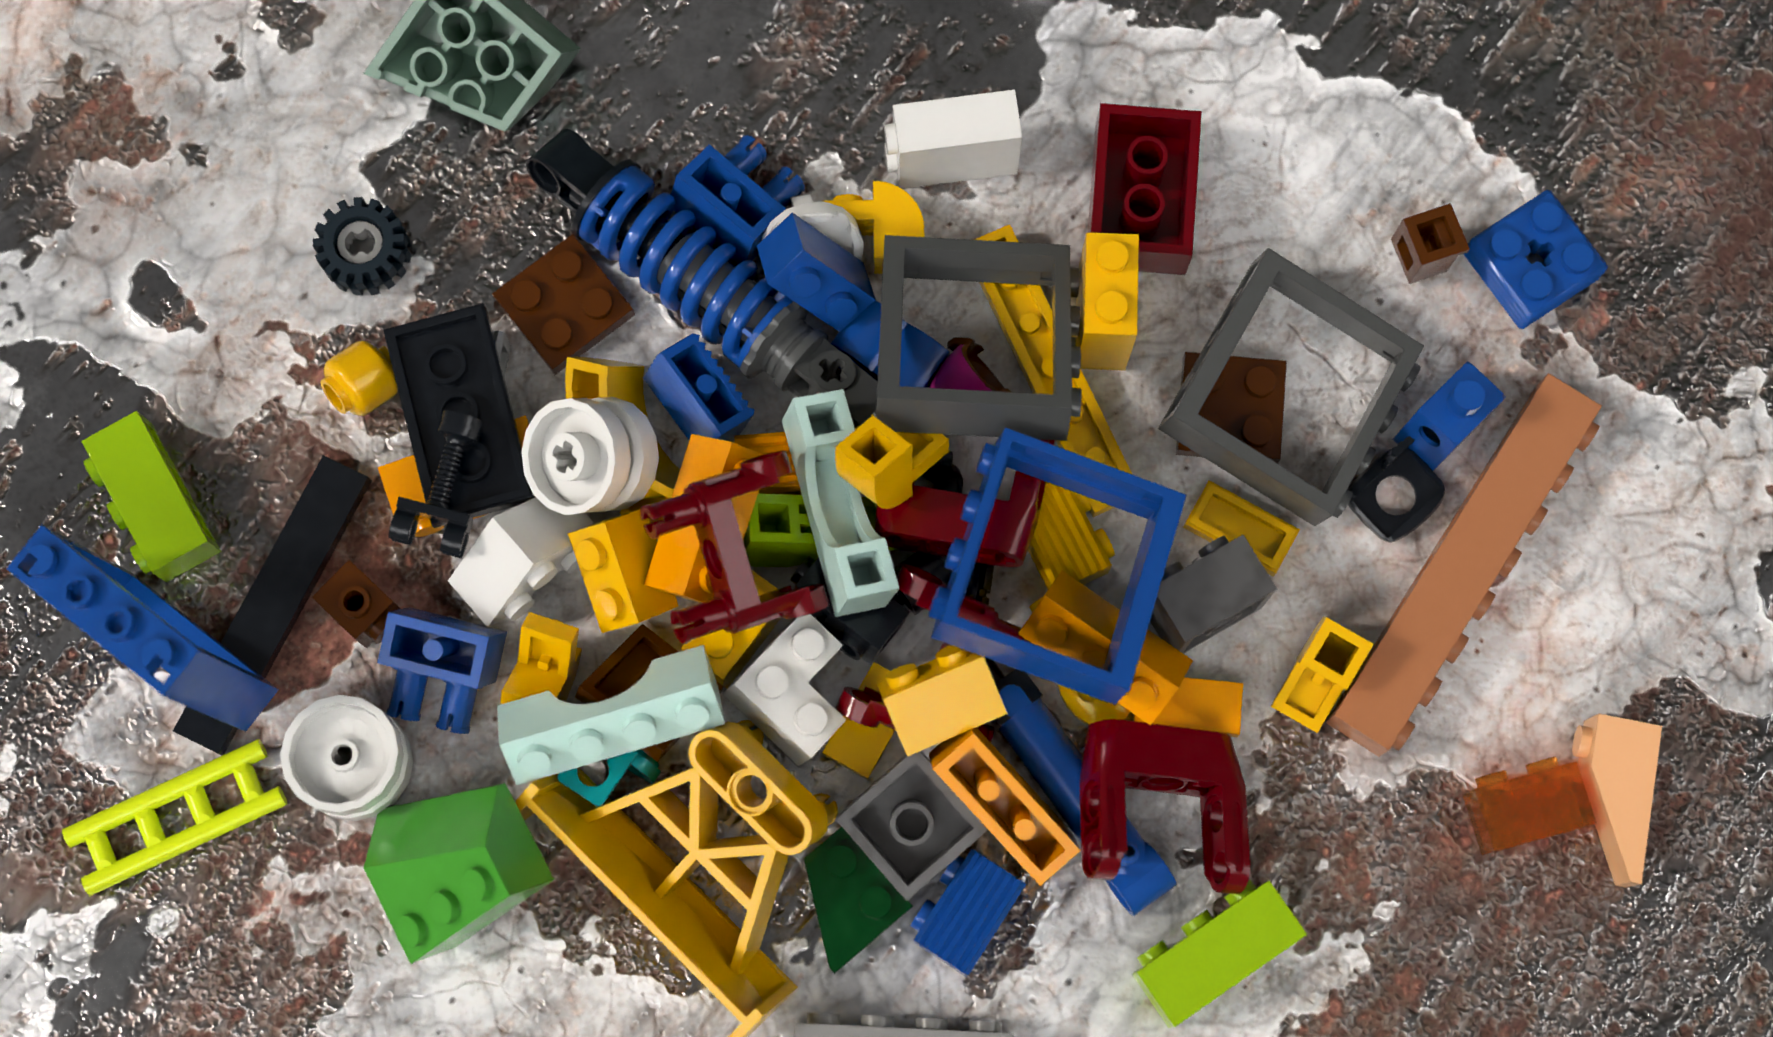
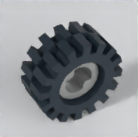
M353 197V206H348L346 201L342 200L337 203L340 209L339 212L334 214L328 209L323 214L327 223L324 225L317 222L315 232L318 234L319 239L313 238V248L317 252L315 255L317 262L339 289L346 292L349 288L354 295L363 296V290L367 289L372 296L380 294L378 286L385 284L388 290L395 286L392 280L395 275H398L400 278L404 276L406 269L403 263H410L411 253L408 247H411V243L405 228L391 208L387 205L383 208L380 201L372 198L370 203L366 204L363 197ZM369 236L375 239L374 248L369 254L362 251L358 252L355 256L350 254V244H353L354 239L364 241Z

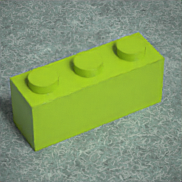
M138 411L127 415L81 441L89 455V458L83 461L84 466L94 483L98 487L105 485L113 501L106 504L107 509L122 531L127 528L136 543L130 547L131 554L145 574L152 572L165 582H169L222 552L154 426Z
M1251 879L1248 880V884L1241 894H1228L1224 897L1230 906L1212 917L1206 909L1180 927L1186 936L1169 948L1165 941L1161 940L1137 957L1142 967L1132 973V975L1168 1028H1174L1307 935L1270 880L1258 887L1254 885Z

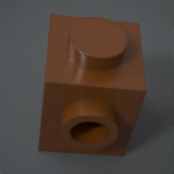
M350 560L312 596L333 619L365 648H368L373 642L376 644L382 642L388 612L401 609Z

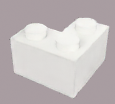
M536 497L492 517L448 582L487 627L506 617L510 621H514L535 603V600L531 597L533 593L546 585L557 572L565 569L567 573H571L579 568L568 533L590 526L594 522L586 513L564 515L548 509Z
M811 614L796 617L731 684L723 695L796 765L800 766L811 759L846 721L808 683L843 645Z

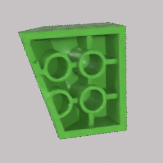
M506 783L386 807L377 814L364 864V870L410 964L457 947L554 881Z

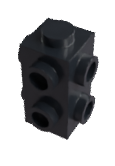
M808 556L790 579L795 584L794 589L807 585L824 584L829 606L811 615L843 645L840 648L843 653L854 660L862 658L869 665H872L900 630L910 613L904 607L902 598L896 593L886 607L835 617L819 557L815 561Z

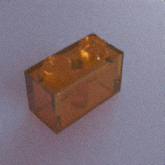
M1555 756L1525 765L1528 774L1509 779L1506 770L1476 778L1477 788L1462 795L1481 855L1596 824L1597 822L1577 761L1559 766Z

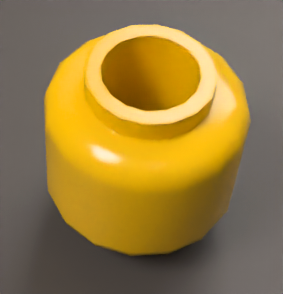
M360 340L327 360L323 369L325 378L320 382L326 397L340 413L346 414L350 412L357 416L368 415L393 398L398 391L388 348L385 346L377 348L368 341Z

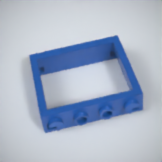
M1005 427L995 445L986 443L980 455L976 472L984 475L979 491L971 489L966 498L960 519L968 522L963 539L954 538L944 564V568L952 570V574L947 588L938 586L929 609L928 617L936 619L931 638L1115 705L1130 690L1187 495ZM1006 467L1147 519L1103 669L958 617Z
M43 525L39 527L6 568L166 698L246 732L279 690L132 572ZM160 666L170 674L164 683L154 676Z

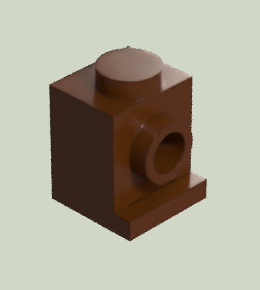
M1451 203L1404 218L1391 238L1409 284L1447 272L1457 256L1468 253L1470 250Z

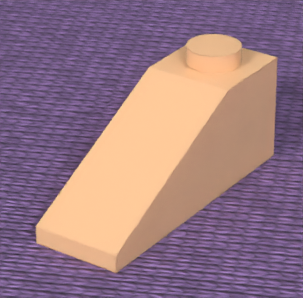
M1597 714L1584 720L1583 726L1579 725L1573 739L1572 752L1573 756L1579 757L1577 774L1615 886L1628 888L1642 884L1662 726Z

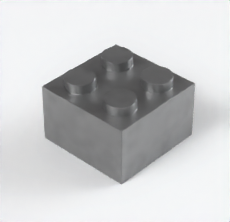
M1244 535L1231 542L1227 540L1226 536L1215 539L1198 551L1200 556L1193 560L1192 564L1186 568H1183L1180 562L1165 568L1150 622L1161 639L1183 654L1262 609L1277 590Z
M923 751L908 757L905 755L836 817V821L906 901L913 897L988 830L932 769L931 761Z

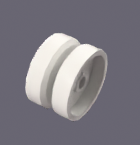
M616 397L593 399L569 398L550 402L536 412L527 427L521 452L524 476L533 495L548 509L564 515L630 508L645 497L655 481L659 462L657 437L647 416L633 403Z
M346 695L319 699L299 712L285 732L280 753L284 779L297 798L333 818L350 821L375 817L386 807L394 805L409 784L413 766L409 738L398 722L365 699ZM352 750V759L347 763V753Z

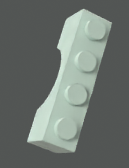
M844 389L793 398L782 419V424L834 615L839 617L886 607L899 590L886 539L879 536L873 529L864 509L860 491L841 478L836 470L835 446L855 430Z
M704 645L652 660L644 676L635 685L623 693L604 701L590 704H572L559 700L550 691H545L497 706L499 745L516 785L725 724L718 684Z

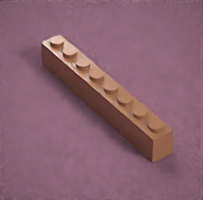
M1549 373L1535 386L1371 648L1350 686L1345 690L1326 720V724L1378 757L1388 752L1391 747L1397 751L1403 747L1415 727V724L1408 719L1418 703L1424 707L1430 703L1442 684V680L1436 677L1445 660L1453 664L1466 646L1469 637L1462 633L1472 617L1479 621L1493 602L1496 594L1489 591V588L1499 574L1506 578L1519 560L1522 552L1515 548L1524 532L1532 535L1548 512V509L1541 504L1549 491L1552 490L1558 493L1572 474L1574 467L1567 462L1576 448L1583 452L1599 430L1600 426L1594 423L1593 420L1602 405Z

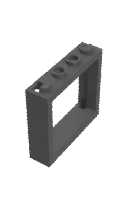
M885 235L876 418L895 432L999 437L1006 427L1035 439L1067 441L1071 416L1080 417L1082 400L1081 388H1072V378H1079L1081 364V347L1071 346V337H1078L1080 328V306H1071V297H1078L1080 270L1077 266H1070V245ZM904 278L1052 286L1053 394L900 386Z
M1267 248L1250 265L1158 429L1311 525L1316 526L1331 516L1338 518L1349 504L1353 492L1348 487L1355 474L1360 476L1371 463L1376 452L1371 447V444L1377 433L1382 434L1394 420L1398 407L1393 405L1400 390L1406 391L1416 379L1421 366L1415 362L1424 345L1270 248ZM1269 287L1274 288L1391 362L1322 491L1198 414Z

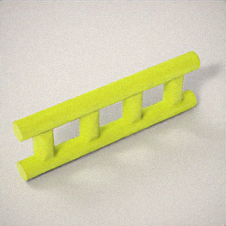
M261 740L252 741L62 829L64 840L70 848L86 841L96 866V871L81 877L86 893L92 896L288 805L285 794L280 786L264 793L252 765L268 757ZM233 773L245 802L215 815L204 786ZM184 796L196 825L166 838L155 809ZM135 819L146 848L117 861L106 832Z

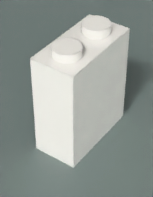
M1015 90L893 105V123L884 124L886 141L884 149L888 173L897 172L898 183L901 189L1015 175L1018 172L1022 131Z

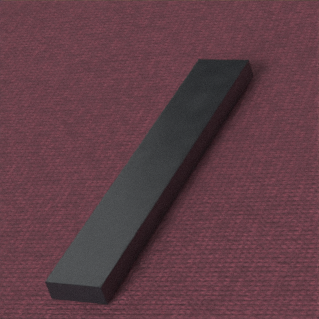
M324 455L221 641L223 646L264 678L269 673L372 482L368 476ZM186 706L173 732L220 755H224L238 728Z

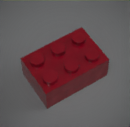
M1100 103L1095 125L1088 233L1139 234V272L1186 275L1193 256L1202 111Z

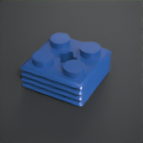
M1545 190L1471 238L1470 242H1468L1470 250L1464 254L1520 329L1526 328L1596 282L1608 269L1606 262L1550 190ZM1530 252L1538 254L1543 259V262L1538 261L1531 264L1526 257Z

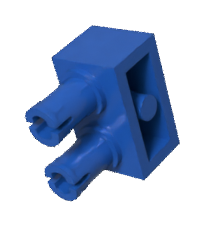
M744 135L739 143L725 156L709 144L676 175L671 195L676 200L674 209L676 213L684 209H690L696 215L694 226L696 230L704 226H710L717 234L715 246L719 247L724 243H731L736 247L737 255L734 262L737 264L747 259L753 260L759 254L757 245L762 241V236L770 222L786 209L785 207L791 202L790 197L798 196L805 190L804 182L797 174L790 181L787 180L793 172L788 167H782L763 188L751 180L747 175L767 159V153L760 143L749 149L755 141L749 135Z
M411 607L388 612L377 664L392 667L397 672L386 714L397 718L400 714L402 720L419 721L428 677H433L446 682L436 727L445 731L448 730V727H451L450 732L469 734L477 689H483L484 686L497 681L507 631Z

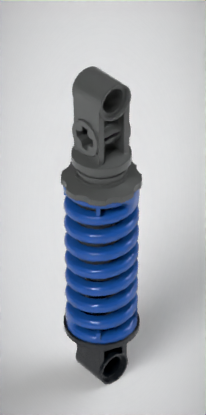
M570 129L561 130L526 161L527 171L537 186L544 192L553 195L575 214L571 224V233L577 239L591 243L606 259L619 261L620 270L628 277H639L641 287L649 294H659L663 306L670 311H680L681 319L686 325L692 328L701 327L702 338L713 345L722 343L723 355L739 367L745 377L751 379L763 371L768 372L772 378H775L774 384L782 391L789 390L797 397L813 395L817 391L824 393L844 389L855 430L872 415L876 417L878 381L855 364L849 356L828 342L829 336L819 328L813 330L810 325L806 324L804 320L808 311L781 292L776 294L777 290L767 284L766 277L755 283L753 279L758 270L755 262L747 259L737 266L733 265L737 255V249L733 244L724 243L716 249L712 248L717 236L716 231L712 227L704 226L695 233H691L695 226L696 215L690 209L679 211L668 221L676 205L674 196L665 192L659 194L647 204L654 192L655 183L652 178L641 170V166L632 159H626L613 166L593 150L579 134ZM839 366L842 368L840 374L837 373Z

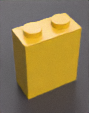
M1086 232L1078 266L1080 278L1078 297H1076V306H1080V328L1078 337H1075V346L1081 347V369L1126 370L1137 337L1139 234Z

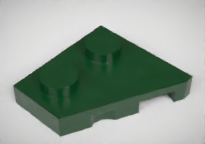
M840 827L804 858L828 965L831 971L836 974L912 909L913 905L904 899L843 827Z

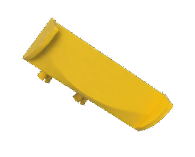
M743 720L738 723L728 721L723 725L700 732L689 745L688 755L693 767L617 799L611 800L608 797L601 807L595 806L558 781L559 773L531 782L515 801L524 821L535 814L741 1022L729 1037H748L798 988L760 949L789 855L799 854L820 840L826 833L828 826L836 820L838 806L835 800L828 805L825 803L831 797L828 794L818 793L812 795L762 745L764 739L763 732L759 728L752 731L750 728L755 725L750 720ZM578 767L579 780L587 786H597ZM752 776H757L766 785V799L758 797L752 790ZM690 781V809L670 790L671 788ZM718 794L759 835L717 839ZM640 802L689 853L676 865L621 809ZM764 855L758 877L738 857ZM700 865L747 910L742 929L689 878Z

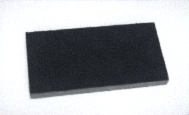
M481 303L384 329L383 332L425 502L427 503L428 500H431L429 495H432L430 492L433 490V481L436 479V471L439 469V461L442 459L440 457L443 454V449H445L443 448L444 444H446L444 436L437 432L443 410L470 415L484 422L478 443H470L466 448H463L465 451L462 453L463 457L459 464V471L456 474V482L453 484V492L450 494L451 499H449L450 502L447 504L449 510L469 514L474 518L511 508L535 498L524 476L521 453L522 444L485 304ZM430 519L431 525L434 528L447 525L445 522Z

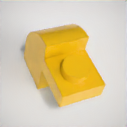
M873 181V200H863L861 196L855 194H842L835 196L833 200H822V202L841 206L854 216L862 236H874V274H882L885 235L925 237L924 220L919 206L906 191L894 184Z
M872 415L835 446L836 470L841 478L880 508L890 509L902 504L913 496V482L949 452V439L943 434L895 432Z
M529 612L521 626L518 661L501 691L500 705L545 691H550L556 698L566 702L581 658L582 649L577 647L579 628L556 619H550Z
M1324 616L1297 656V661L1274 698L1271 707L1318 733L1343 689H1348L1374 644Z

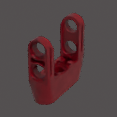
M1038 439L1051 445H1054L1055 440ZM1015 471L1009 501L995 500L976 562L1010 568L1023 565L1038 523L1046 481ZM915 481L913 482V496L902 504L890 509H883L877 505L875 532L886 539L887 546L901 550L947 557L954 538L963 539L968 522L960 519L968 494L915 486Z
M1107 719L1090 724L1087 731L1079 782L1081 852L1085 875L1088 878L1113 880L1117 876L1122 858L1127 851L1125 788L1200 797L1204 875L1214 891L1218 893L1241 894L1245 890L1250 876L1246 785L1231 736L1219 732L1159 724L1149 725L1144 722L1121 719Z

